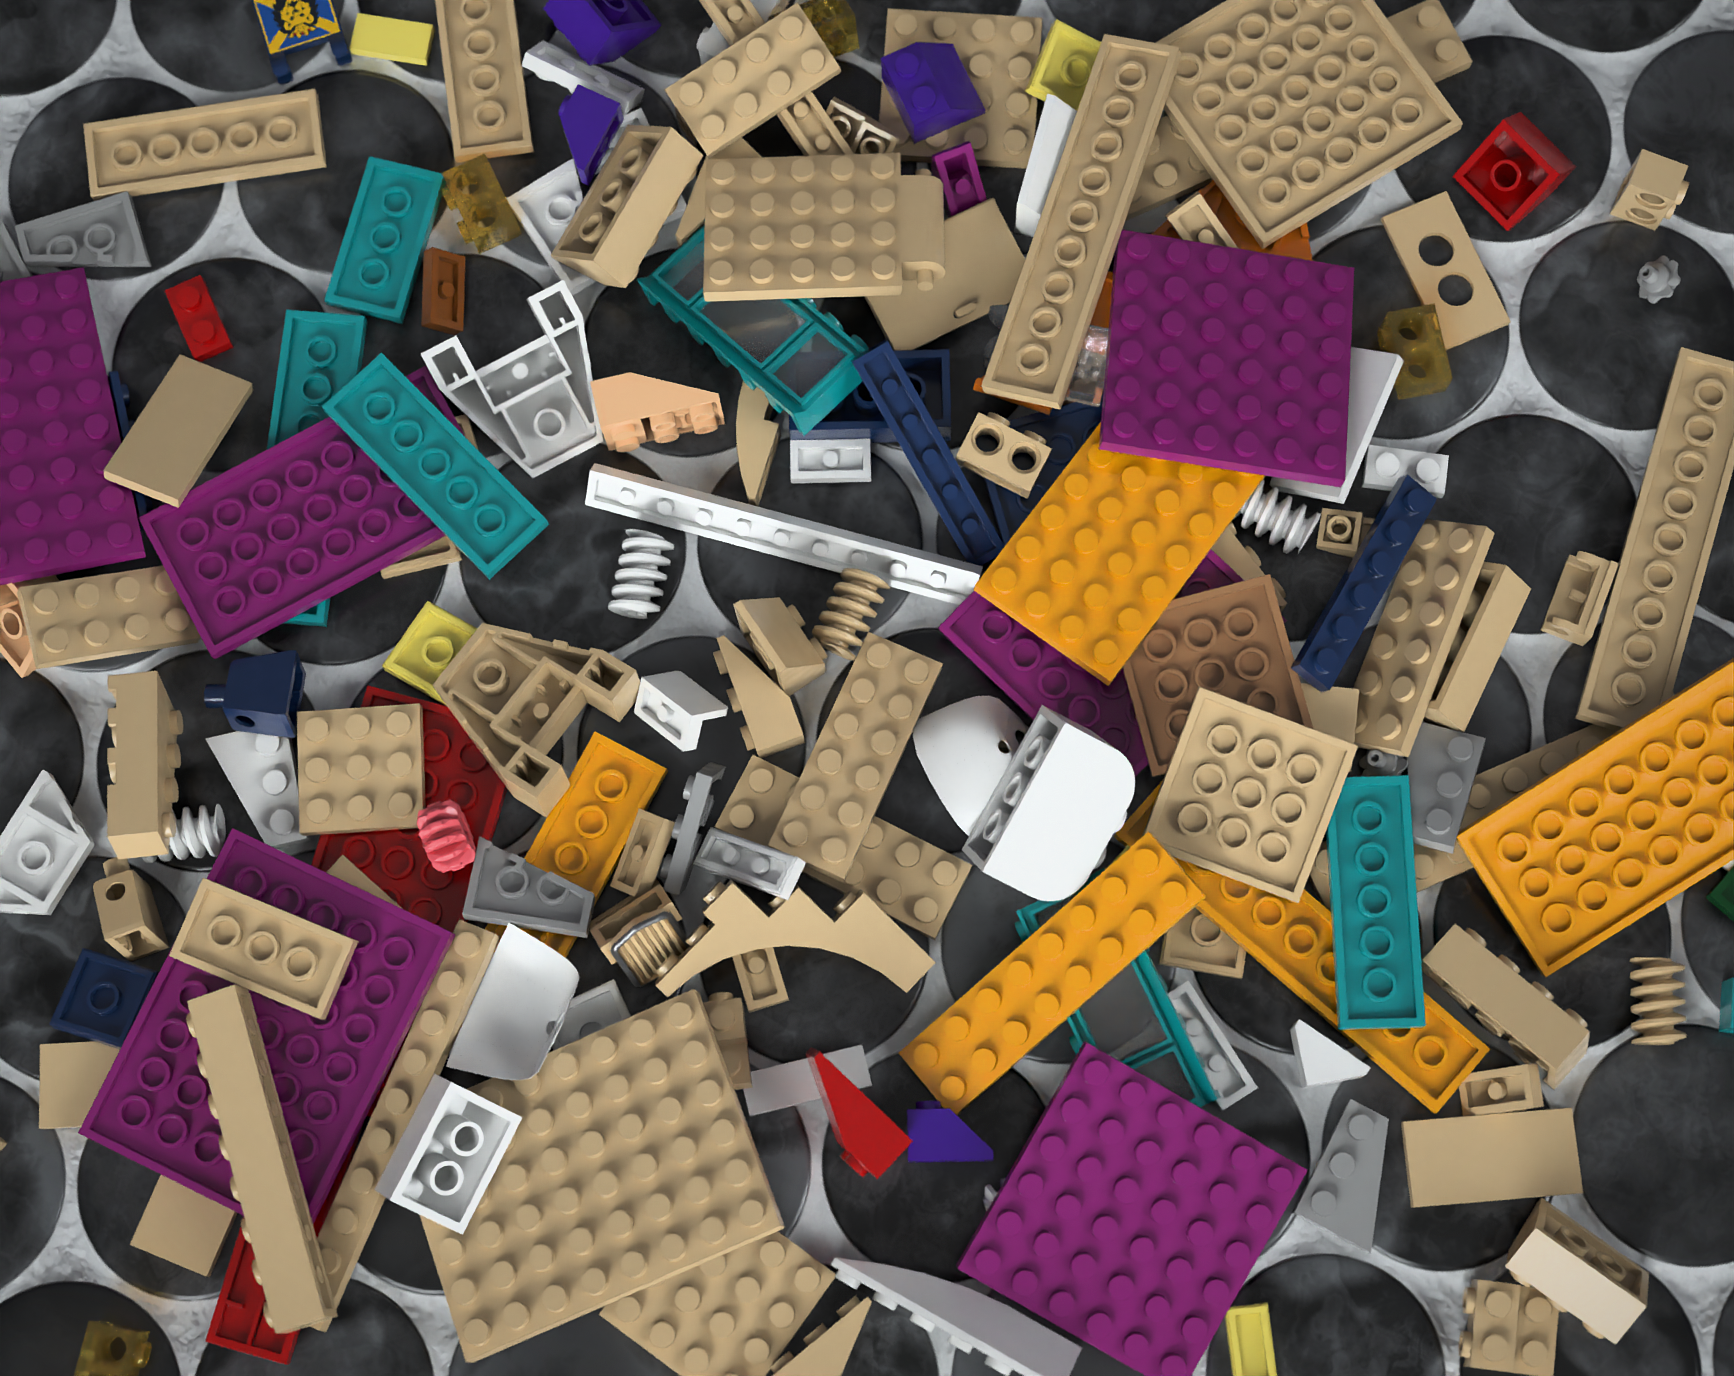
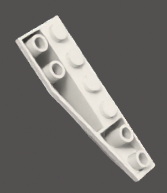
M836 1257L831 1263V1266L838 1269L835 1278L856 1290L860 1283L865 1284L876 1291L872 1297L875 1301L895 1311L898 1304L913 1312L909 1319L910 1321L931 1333L935 1326L940 1327L950 1333L947 1342L968 1354L975 1347L988 1355L985 1364L1006 1376L1010 1375L1012 1369L1024 1376H1070L1082 1350V1347L1008 1305L965 1286L925 1273L881 1263Z

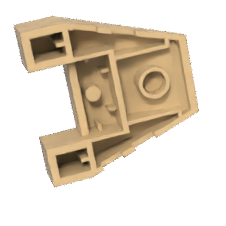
M482 623L433 683V687L512 796L539 814L547 817L571 785L562 765L546 755L587 703L620 722L636 702L640 679L634 668L604 650L592 647L590 650L569 646L568 642L554 639L553 642L533 638L530 633Z

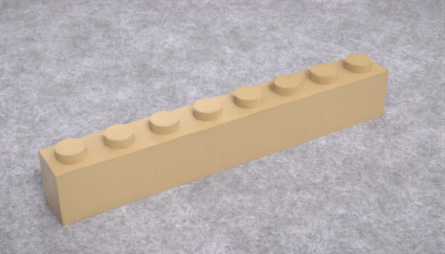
M234 984L188 1000L187 1004L190 1013L187 1014L186 1021L190 1033L194 1038H197L201 1052L197 1055V1063L201 1074L209 1082L211 1094L208 1096V1104L214 1118L219 1120L222 1135L219 1136V1146L224 1158L230 1161L233 1176L230 1178V1187L234 1198L238 1202L240 1201L244 1218L241 1219V1228L246 1241L252 1244L255 1260L252 1262V1269L258 1284L263 1285L267 1300L263 1305L266 1321L270 1327H274L275 1334L290 1333L337 1317V1311L259 1024L257 1023L251 995L247 988Z

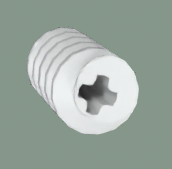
M1262 480L1235 518L1243 514L1242 528L1246 529L1254 522H1257L1255 530L1257 537H1261L1270 530L1269 544L1273 546L1281 539H1285L1283 552L1288 554L1298 547L1299 554L1320 520L1321 514L1316 512L1306 519L1307 505L1305 504L1292 511L1293 497L1289 495L1280 503L1277 502L1279 489L1274 487L1267 494H1264L1265 480Z
M626 529V534L631 538H627L622 542V549L627 553L619 556L618 560L624 569L616 571L615 579L620 584L615 585L611 590L612 595L618 600L609 602L608 609L629 618L646 619L648 612L660 611V606L651 602L650 599L651 597L663 596L664 594L663 590L654 586V582L667 581V575L658 571L657 568L658 566L670 565V559L662 556L661 551L674 550V544L666 541L662 536L648 531Z
M216 804L214 816H210L206 806L200 805L198 818H193L190 808L184 807L182 817L177 820L172 809L176 821L175 837H170L169 854L141 858L145 863L149 864L155 862L157 856L161 861L168 862L173 858L174 854L177 859L185 860L189 857L190 852L195 858H202L205 856L206 851L211 856H218L226 837L225 817L221 806Z

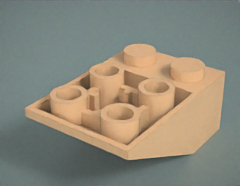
M631 372L590 381L600 428L609 451L616 449L617 452H629L639 448L641 443L653 440L656 443H668L678 439L679 434L692 431L696 434H706L715 431L718 425L725 424L718 393Z

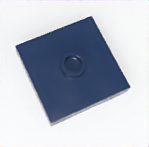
M83 948L49 1025L55 1029L121 1049L159 972Z

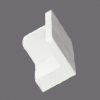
M671 671L641 677L634 713L684 752L696 749L703 720L726 716L728 707L683 672Z

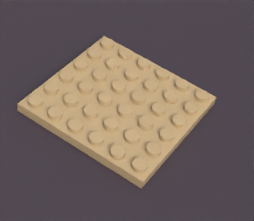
M1226 0L1155 42L1180 47L1182 55L1164 106L1165 112L1261 249L1456 133L1463 124L1374 0Z

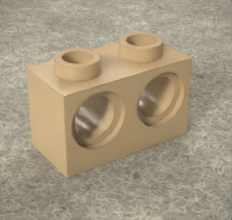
M1642 149L1621 183L1610 214L1655 231L1663 218L1671 219L1677 204L1680 205L1689 186V182L1683 180L1688 165Z
M978 412L957 453L956 461L958 465L1028 499L1049 458L1052 448L1045 445L1046 439L1034 432L1025 430L1024 434L1010 428V422L998 414L989 412L986 416ZM988 434L997 440L998 447L991 452H984L977 447L975 440L981 435ZM1017 453H1027L1033 458L1034 466L1029 470H1020L1013 464L1012 457Z

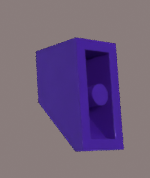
M578 84L572 96L568 94L563 99L559 109V116L582 183L589 185L619 130L624 117L620 103Z
M917 1101L916 1109H907L908 1137L913 1141L908 1146V1163L993 1161V1150L950 1108L941 1109V1101Z

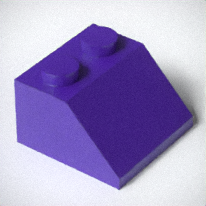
M549 0L543 8L553 20L554 26L565 35L576 49L578 56L589 66L616 61L661 27V23L642 0Z
M916 42L881 57L882 80L914 144L985 113V108L953 44Z

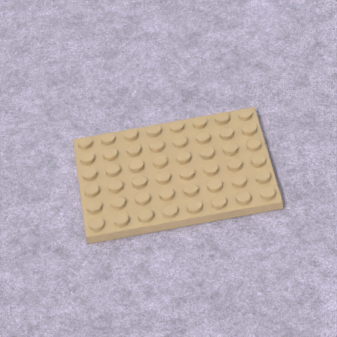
M695 989L549 1052L539 1072L529 1079L505 1080L493 1077L468 1088L467 1090L522 1117L463 1235L420 1215L465 1361L470 1363L785 1228L701 996Z

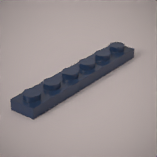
M885 339L851 359L852 364L966 562L981 566L997 557L1005 547L889 342Z
M1408 474L1398 478L1291 666L1293 671L1298 673V675L1321 693L1329 691L1437 500Z

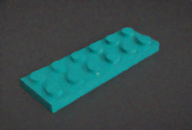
M382 352L322 406L324 412L489 580L549 525L547 519Z
M1409 775L1346 777L1326 830L1338 1030L1423 1028L1426 1026Z

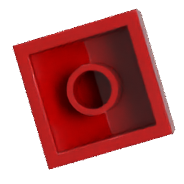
M1522 112L1503 119L1453 177L1509 231L1550 196L1576 166Z

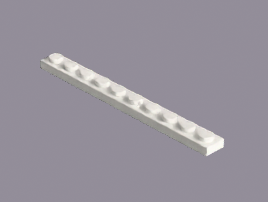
M594 463L589 473L585 505L841 573L844 568L860 569L879 577L890 587L960 605L974 591V586L981 576L983 567L604 465Z

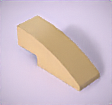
M743 381L736 418L737 454L748 502L750 505L758 507L780 441L781 432L779 423L769 421L773 407L765 393L758 387L755 390L750 389Z

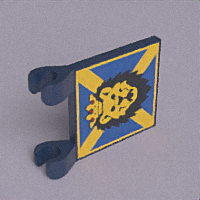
M252 0L270 64L280 85L294 80L286 55L326 42L330 43L332 53L339 66L352 62L353 59L333 0Z

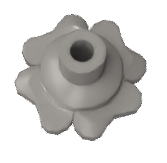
M1664 255L1656 261L1645 263L1637 277V282L1640 285L1639 296L1644 299L1648 298V301L1653 304L1661 298L1671 297L1673 290L1681 280L1677 274L1678 262L1674 260L1669 261Z
M1368 749L1366 755L1359 761L1360 767L1365 769L1362 777L1401 776V773L1409 764L1403 758L1404 756Z

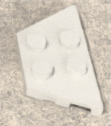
M45 770L41 771L0 836V913L51 915L95 846V843L53 775Z

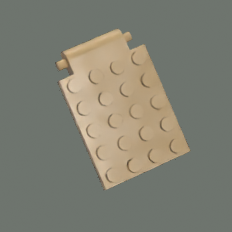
M900 153L706 159L703 274L705 302L901 295L903 289L902 280H917V288L919 290L929 291L933 288V279H942L945 276L943 183L937 177L931 176V172L928 169H919L915 172V175H901Z

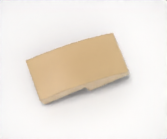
M836 97L831 100L826 110L827 115L854 154L893 153L900 137L878 121Z
M1322 508L1316 548L1353 558L1375 519L1363 517V512Z

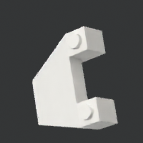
M564 280L526 299L545 335L475 371L457 336L421 353L440 391L532 478L603 442L602 430L590 384L593 378L583 316Z

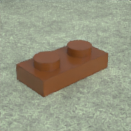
M432 247L424 251L421 326L456 335L463 332L465 256Z

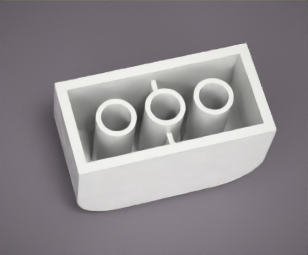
M1042 705L964 844L962 851L982 872L1033 898L1042 901H1057L1073 895L1085 884L1093 869H1097L1102 864L1110 838L1113 833L1118 832L1126 821V810L1130 805L1135 790V776L1130 762L1121 752L1091 730Z

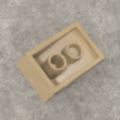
M780 597L739 600L733 604L741 634L774 683L788 696H791L826 673L823 660L828 656L815 637L808 640L800 628L805 625V622L793 604L786 607Z

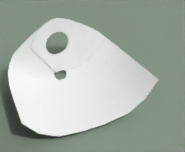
M975 696L948 705L919 718L913 731L917 756L932 786L956 824L968 836L971 834L1020 746L1016 740L1015 732L1018 730L1026 735L1029 729L1006 704L992 696ZM1001 740L1007 744L1010 750L1009 753H1002L999 750L998 743Z
M509 923L478 987L446 1067L505 1080H524L533 1077L539 1072L565 1020L580 978L577 969L560 953ZM551 1021H555L556 1023L553 1027L552 1032L550 1033V1035L547 1034V1025Z

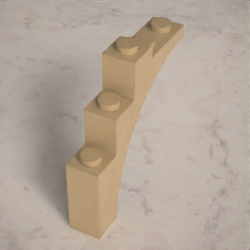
M731 879L726 885L719 881L703 897V900L707 903L702 909L703 914L712 923L708 927L701 923L687 937L685 942L690 946L679 957L672 953L656 969V972L660 975L656 980V986L669 997L692 976L723 959L754 949L780 946L821 948L852 957L881 972L906 993L936 962L862 889L855 895L851 891L846 893L834 906L833 909L837 914L831 918L797 884L789 900L774 896L768 903L772 909L766 913Z

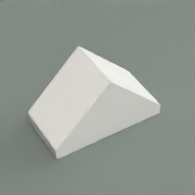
M1300 1019L1290 1029L1302 1088L1361 1078L1367 1075L1371 1068Z

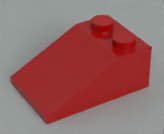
M811 1047L805 1054L836 1141L845 1150L840 1157L862 1178L869 1172L878 1179L913 1141L820 1051Z

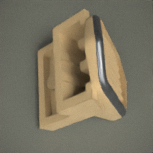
M657 878L651 890L639 898L630 895L593 919L590 923V932L611 964L618 962L635 987H642L659 978L660 975L656 972V969L672 953L679 957L690 946L685 942L687 936L678 924V921L683 918Z

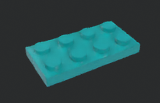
M369 156L324 301L327 306L403 324L447 181L444 174Z

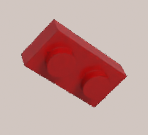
M201 275L164 291L192 356L196 361H205L234 348L205 280Z

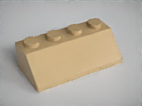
M627 125L550 256L556 261L603 285L626 288L637 276L639 265L647 251L657 242L658 232L667 217L675 211L678 204L677 200L685 186L695 177L697 166L703 154L672 127Z
M1490 562L1483 563L1423 718L1424 722L1460 732L1465 731L1531 590L1507 565Z

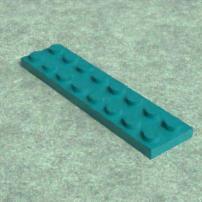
M286 310L267 449L329 417L324 412L322 406L361 371L368 322L365 316ZM330 598L284 623L327 627Z

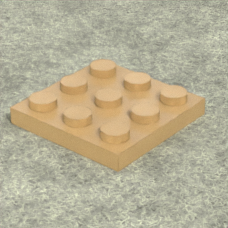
M420 704L297 712L299 833L301 835L418 828L416 824L418 812L426 808L423 710Z

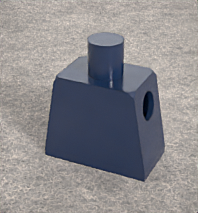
M296 650L236 659L230 663L227 683L206 684L204 690L205 705L207 708H223L231 728L236 731L294 738L297 732V712H300L306 672Z

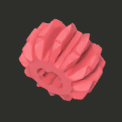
M450 799L443 802L438 801L429 804L427 808L419 810L416 823L419 829V836L427 853L428 860L432 862L436 870L442 873L450 870L455 871L464 868L466 864L474 862L476 847L473 842L474 837L471 834L465 814L456 802Z

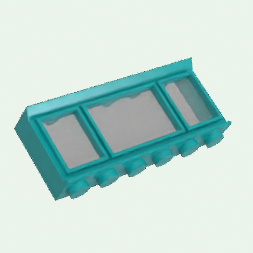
M704 224L648 277L637 278L653 306L660 302L668 317L674 323L681 320L697 343L703 345L706 342L712 347L718 360L725 367L728 368L732 364L738 369L743 381L750 389L755 390L758 387L765 393L769 403L778 413L785 410L790 414L798 431L805 436L862 382L851 359L865 352L869 347L857 335L853 334L849 337L844 333L841 323L831 313L826 312L824 315L816 309L817 306L812 298L705 302L703 295Z
M1107 867L1090 875L1085 884L1067 898L1057 901L1039 900L1017 910L1016 913L1020 921L1015 922V927L1022 942L1028 939ZM1147 948L1067 1019L1074 1035L1069 1037V1041L1076 1055L1083 1042L1086 1041L1193 1104L1202 1107L1221 1098L1218 1090H1214L1204 1070V1061L1199 1052L1195 1051L1185 1030L1187 1028L1181 1014L1176 1012L1166 991L1168 987L1162 975L1158 974L1148 954L1150 950Z

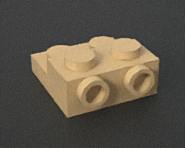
M729 992L714 993L708 997L709 1002H703L733 1087L735 1090L752 1088L745 1012L742 999L733 998V994Z
M1471 1279V1287H1465L1462 1300L1463 1313H1468L1467 1331H1461L1458 1345L1459 1356L1464 1357V1366L1532 1376H1554L1559 1310L1554 1308L1547 1301L1546 1295L1535 1287Z

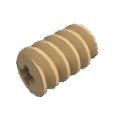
M844 568L840 574L844 582L836 583L833 588L838 597L832 596L828 598L826 605L831 611L821 612L819 619L823 625L814 626L812 634L822 647L842 658L854 661L856 656L848 649V646H862L863 642L855 635V632H869L870 627L862 618L863 616L876 618L877 613L869 604L870 602L882 604L885 599L876 590L877 588L889 590L890 587L882 579L869 572L855 568Z
M1631 958V963L1642 968L1630 972V979L1640 982L1642 985L1632 988L1630 995L1643 1000V1002L1631 1006L1633 1014L1643 1017V1019L1631 1023V1029L1644 1035L1633 1039L1631 1044L1672 1045L1675 1041L1686 1038V1033L1674 1029L1675 1024L1686 1021V1016L1673 1012L1674 1007L1686 1004V999L1673 995L1674 990L1685 987V982L1673 978L1674 973L1685 970V965L1676 963L1668 958Z

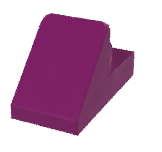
M967 141L932 154L931 176L937 177L943 183L944 205L948 218L987 200L971 142Z

